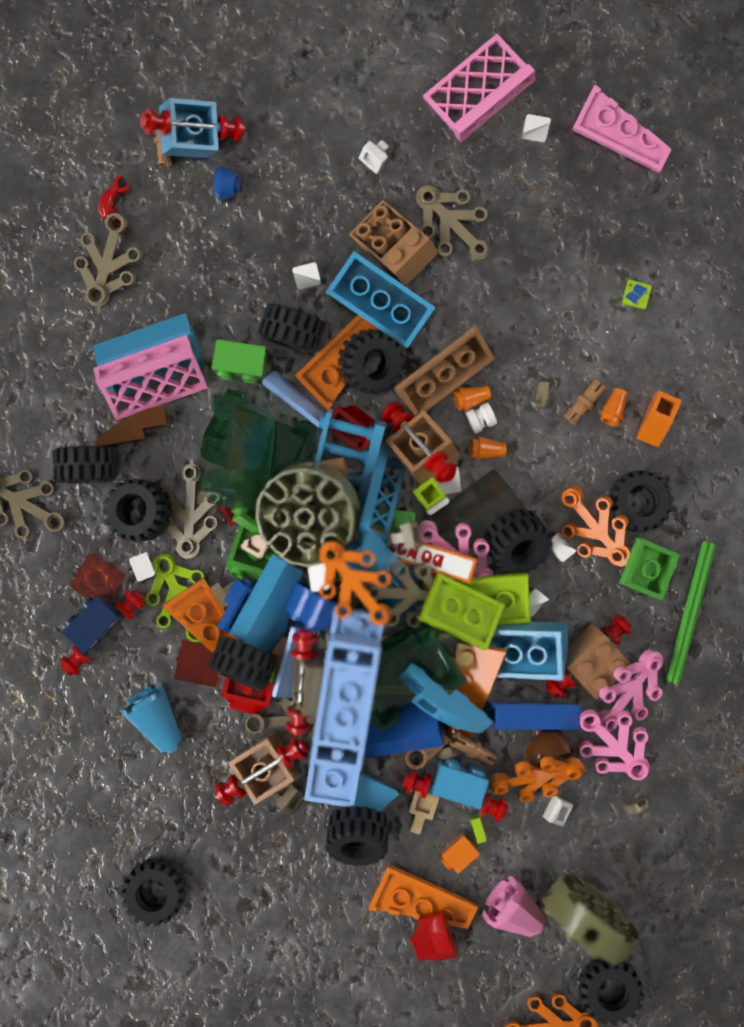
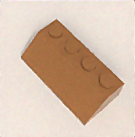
M475 326L395 386L394 390L405 406L416 417L423 410L426 412L495 358L480 331Z

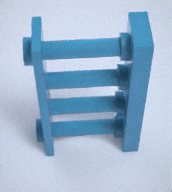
M329 408L327 413H322L318 428L323 430L315 463H319L323 452L361 461V464L365 465L363 474L358 473V475L348 473L347 479L351 484H355V487L359 488L357 497L361 508V521L386 422L377 420L375 427L370 426V428L332 419L334 409ZM329 428L366 437L368 441H371L369 450L364 449L363 452L326 442Z

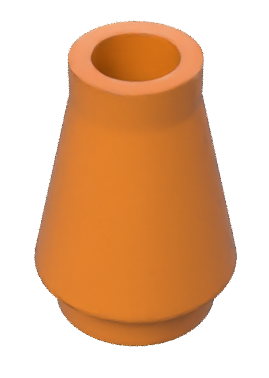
M487 385L458 388V391L453 392V399L457 410H464L466 412L491 399V392Z
M614 388L612 395L600 412L602 415L600 420L610 426H619L620 422H623L628 395L625 390Z
M480 436L470 440V458L483 460L505 457L506 455L505 442H498Z

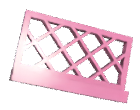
M496 34L423 95V99L455 133V137L462 143L535 81V70L529 64L526 65L507 43ZM496 43L503 49L502 57L488 56L489 49ZM475 61L485 62L484 72H470V65ZM488 62H502L501 73H487ZM505 62L516 63L520 69L514 74L504 73ZM456 77H466L465 88L451 87L452 80ZM469 77L483 78L482 89L468 88ZM486 78H499L500 86L496 89H485ZM438 92L447 93V103H436L432 97ZM451 93H465L464 104H450ZM468 94H482L481 102L477 105H467ZM449 109L463 110V117L454 123L449 118Z
M187 335L94 367L96 383L99 389L102 390L116 421L145 409L156 407L208 388ZM188 358L191 359L188 368L177 365L180 361ZM168 368L165 376L154 374L157 369ZM173 371L184 374L180 382L170 379ZM138 376L145 377L141 385L130 382L132 378ZM189 376L199 378L200 380L199 383L193 385L185 384ZM150 379L161 382L157 390L146 387ZM115 384L122 385L118 393L109 391L107 387ZM166 384L176 387L174 392L165 393L162 390ZM127 387L138 390L134 398L123 395ZM143 392L153 395L151 400L141 401L139 398ZM120 400L130 403L126 409L118 411L116 408Z

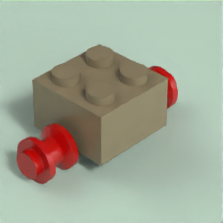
M299 629L298 632L292 635V640L297 642V648L291 650V656L294 657L292 698L296 705H291L287 708V714L292 716V719L286 723V729L295 736H303L306 732H309L311 724L306 721L307 717L318 714L327 657L324 649H312V644L317 642L318 636L308 629Z

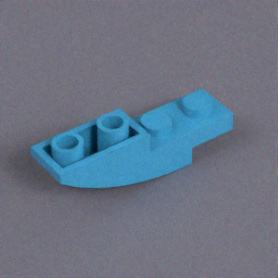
M413 663L398 676V679L416 694L411 702L433 718L452 727L475 733H482L492 725L493 721L488 718L487 714L473 705L465 694L460 693L456 689L450 694L446 693L440 684L435 683L426 675L422 668Z

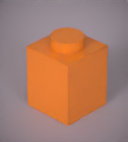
M462 831L441 850L443 857L441 862L449 871L454 869L459 874L480 855V852Z

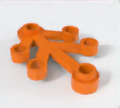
M569 486L562 494V501L566 506L573 507L590 528L568 522L561 529L562 535L567 539L580 536L601 540L606 547L592 545L589 541H583L577 547V553L583 558L589 557L590 554L607 557L613 565L625 566L631 554L630 547L625 544L626 527L629 524L628 518L624 515H618L613 519L612 527L616 530L614 541L609 535L612 499L608 496H601L597 500L598 521L582 502L584 498L583 491L577 486ZM568 495L572 496L574 498V501H571L568 498ZM601 501L606 502L608 507L602 506ZM617 520L622 521L624 526H619ZM566 528H571L573 533H569ZM582 546H585L588 549V552H585L582 549ZM615 552L620 553L622 558H619Z
M325 543L319 551L320 561L325 565L324 584L320 587V595L325 599H329L336 594V587L333 584L337 569L342 575L340 604L335 609L337 617L345 619L352 614L350 601L353 589L369 609V617L372 623L375 625L386 624L391 618L390 609L384 604L378 605L361 582L376 583L380 587H385L391 583V575L387 571L374 573L351 570L344 561L360 562L362 566L368 567L375 562L374 553L371 551H364L362 553L344 551L339 543ZM329 550H333L336 553V557L333 560L327 556ZM365 554H369L372 558L369 564L363 561ZM381 574H385L388 578L385 584L379 581ZM326 586L332 589V593L329 596L324 593ZM341 606H345L348 609L346 616L340 614ZM377 610L383 612L384 617L382 620H378L375 617Z
M544 757L540 760L541 768L530 765L529 762H520L515 766L518 777L508 779L507 774L496 773L489 777V785L494 794L503 795L508 792L509 787L530 783L518 791L520 801L529 802L534 799L533 792L541 786L545 797L556 796L558 794L557 787L568 779L576 780L580 778L585 772V766L578 758H569L561 762L554 760L553 757Z
M557 992L551 999L553 1006L556 1009H562L573 1020L563 1021L542 1003L538 995H531L527 999L529 1009L540 1014L548 1022L520 1025L519 1022L511 1020L504 1025V1027H583L582 1022L589 1020L590 1025L588 1027H599V1021L593 1019L587 1011L579 1012L567 1002L563 993ZM558 997L564 999L563 1003L560 1005H557L555 1003V1000ZM532 1000L539 1001V1005L536 1007H532L530 1003Z

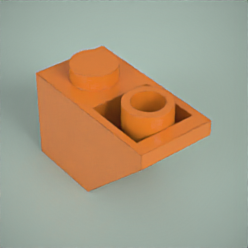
M661 391L655 392L638 430L636 439L658 448L672 425L682 400Z

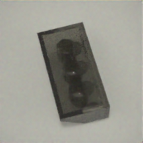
M493 469L449 500L447 505L434 514L428 515L417 524L419 525L427 520L434 522L437 526L438 535L459 551L458 538L455 531L457 525L461 523L469 525L471 536L468 542L469 547H471L477 539L483 538L485 533L489 532L488 527L490 524H494V520L497 517L500 518L505 512L510 513L512 509L520 511L525 507L506 481ZM461 529L459 531V533L462 535L468 532L466 529ZM426 531L423 535L431 536L432 532Z

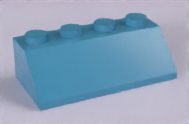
M354 251L326 291L327 294L388 336L393 337L406 348L411 345L436 310L429 302Z
M186 313L93 346L96 363L100 366L187 335L200 368L206 367ZM188 358L180 361L177 365L188 368L191 359ZM168 368L157 369L154 374L165 376ZM173 371L170 379L181 376L183 373ZM138 376L132 378L130 382L141 385L145 377ZM150 379L146 387H150L161 382ZM115 384L108 388L110 391L118 393L122 385ZM127 387L123 395H127L138 390Z
M531 622L497 625L489 646L508 650L496 678L564 679L568 652L567 623Z

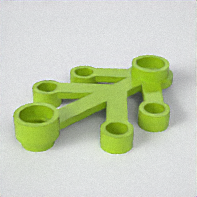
M160 554L152 562L156 576L150 592L145 597L146 603L149 606H156L161 602L159 593L164 580L169 587L165 603L188 588L178 584L174 575L188 578L193 584L196 582L193 580L194 573H200L201 578L204 579L205 575L201 570L193 571L176 565L175 559L168 554ZM163 561H166L169 565L166 571L160 568V564ZM151 594H155L158 598L154 604L149 601ZM164 608L156 619L157 625L160 628H167L172 623L171 615ZM162 616H166L168 618L167 625H162L160 623V618ZM186 629L187 638L192 642H199V640Z

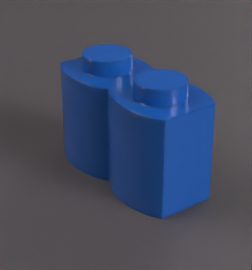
M296 582L285 610L290 613L292 620L300 623L304 622L306 629L318 633L319 629L327 631L333 617L334 607L338 605V602L332 598L325 599L320 593L312 592L311 586Z

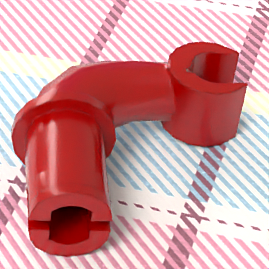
M117 176L113 180V185L101 195L99 213L102 221H106L110 214L117 213L115 211L117 208L113 205L115 198L118 195H125L130 189V183L124 188L118 187V183L124 179L123 176ZM117 219L115 221V227L119 228L121 226V220Z

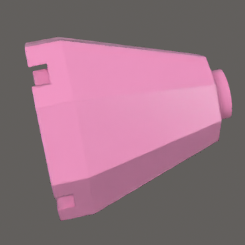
M512 875L508 877L509 882L505 880L500 881L486 900L485 904L489 908L488 911L483 909L482 916L485 921L494 928L528 937L540 934L545 928L546 917L520 881Z

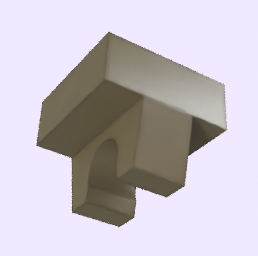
M417 522L400 525L402 532L391 535L392 544L404 543L405 550L422 547Z
M219 582L210 587L223 608L229 605L224 602V599L234 582L222 588Z
M290 783L285 786L287 791L283 795L275 792L273 797L277 801L276 805L281 810L293 815L305 801V792Z

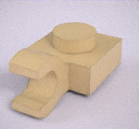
M415 791L408 811L415 815L410 832L420 835L425 818L433 819L439 796L427 792L426 798L423 799L420 792Z

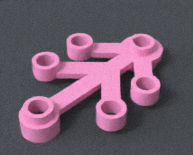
M427 520L418 525L422 542H431L435 546L469 556L468 539L471 536V530L468 524L461 523L455 529L459 551L438 535L437 526L434 522ZM461 529H466L468 531L464 535L459 533ZM426 531L432 532L431 536H424L423 534ZM479 538L474 542V550L478 561L473 577L494 575L492 569L487 567L488 541ZM480 544L486 545L482 550L477 548Z
M647 650L641 654L639 662L617 667L614 671V677L620 683L613 686H604L600 690L599 696L606 703L613 702L618 694L623 693L611 710L605 709L598 713L600 723L609 732L617 728L616 716L619 712L623 711L632 697L633 708L631 709V714L639 721L647 717L648 710L643 706L642 683L646 678L648 681V687L645 691L646 695L652 701H657L661 698L663 691L658 687L657 671L663 664V656L658 651ZM637 673L633 679H630L631 674Z
M591 709L583 711L579 718L582 729L587 732L594 731L608 746L593 745L592 742L585 740L579 744L580 755L585 758L601 756L595 760V768L601 774L607 772H626L634 780L644 779L650 771L649 762L644 758L645 743L648 740L647 730L643 727H637L633 730L632 735L636 743L634 755H632L627 750L629 726L632 724V717L628 711H621L616 716L619 725L618 740L600 723L599 714ZM589 716L593 717L592 720H586L585 718ZM623 717L629 718L625 722L620 721ZM639 733L644 734L641 738L636 737ZM585 747L591 748L589 751H583ZM604 756L620 757L624 762H609L608 758ZM606 763V766L599 767V764ZM636 765H641L639 768H633Z

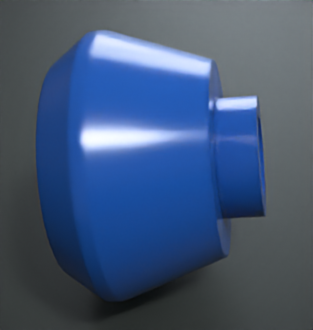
M221 166L215 173V197L219 200L235 197V193L240 192L241 178L236 177V172Z

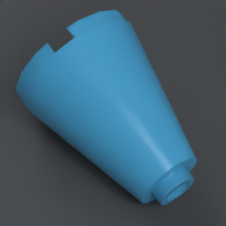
M156 683L157 688L152 689L151 686L140 690L126 700L129 705L125 709L121 705L119 710L161 753L167 752L169 754L180 747L179 743L182 738L165 687L162 683Z

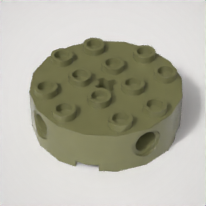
M308 461L290 465L268 482L258 498L256 521L261 538L267 546L270 545L280 555V558L291 564L310 567L323 564L319 558V551L325 543L336 542L344 550L359 529L361 508L355 489L343 474L329 465ZM329 550L327 556L332 560L336 557V553L333 550Z
M563 872L542 898L545 905L544 912L552 919H555L566 930L564 935L571 942L582 944L587 954L594 959L600 957L614 966L617 964L621 965L641 939L635 925L631 921L619 916L622 911L612 901L577 876L573 879L569 873Z

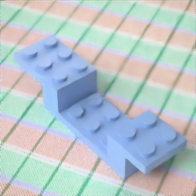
M335 606L304 800L351 807L355 803L359 772L361 771L383 625H375L370 620V611L352 609V614L348 618L340 619L335 613L337 607ZM341 607L340 614L346 616L348 609ZM376 612L375 617L378 620H382L384 614Z

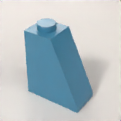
M360 771L354 806H367V808L377 809V812H380L400 793L397 787Z

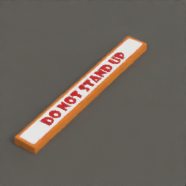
M372 526L369 529H372L377 534L384 535V530ZM358 530L354 535L353 539L351 540V542L358 538ZM389 532L386 545L400 561L414 566L418 563H425L433 572L471 583L478 559L422 541V547L405 550L404 543L392 544L391 535L397 533Z

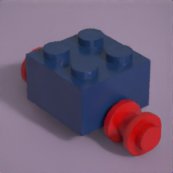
M127 589L125 591L127 598L123 602L116 601L113 604L105 595L91 596L83 603L81 608L84 610L80 614L72 615L64 623L66 628L62 634L74 644L71 647L73 653L69 657L62 656L60 658V661L63 663L60 667L69 676L73 674L79 676L81 673L79 667L83 663L90 664L92 662L88 656L89 651H92L124 617L132 621L134 619L133 612L137 608L143 609L145 607L143 603L145 598L136 589L133 591Z

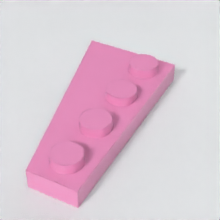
M596 84L572 129L658 173L662 170L672 150L649 129H645L640 125L636 118L620 108L616 101L607 97Z

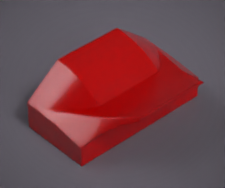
M354 404L344 408L336 406L332 415V419L370 428V426L374 427L375 420ZM329 428V432L352 449L364 452V449L366 450L371 444V441H368L366 437Z
M225 677L221 697L227 699L232 710L250 714L259 713L263 708L270 707L275 683L269 682L266 690H256Z
M443 910L419 916L418 928L410 938L418 961H440L458 957L459 951Z

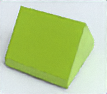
M432 476L412 491L416 499L427 511L447 496Z

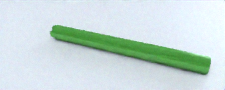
M704 541L701 545L666 680L673 684L680 683L716 549V544Z

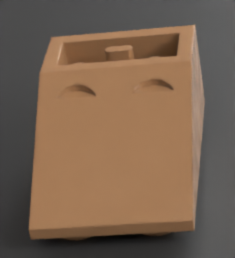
M384 200L349 233V236L391 277L405 287L439 253L428 236Z

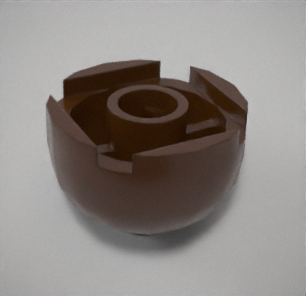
M556 730L534 731L532 733L533 737L528 740L524 748L525 762L540 768V760L544 757H553L554 760L558 761L563 757L565 761L575 755L569 739L563 733Z

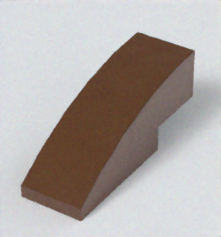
M160 405L127 417L106 431L95 442V445L111 447L148 440L146 430L170 426L167 407Z

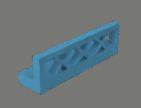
M381 445L357 537L359 538L368 532L370 527L379 523L384 530V535H377L387 544L405 466L398 460L388 458L390 447ZM385 467L400 469L398 474L390 477L385 471ZM389 484L394 493L385 496L380 488ZM384 504L389 512L380 516L375 507Z

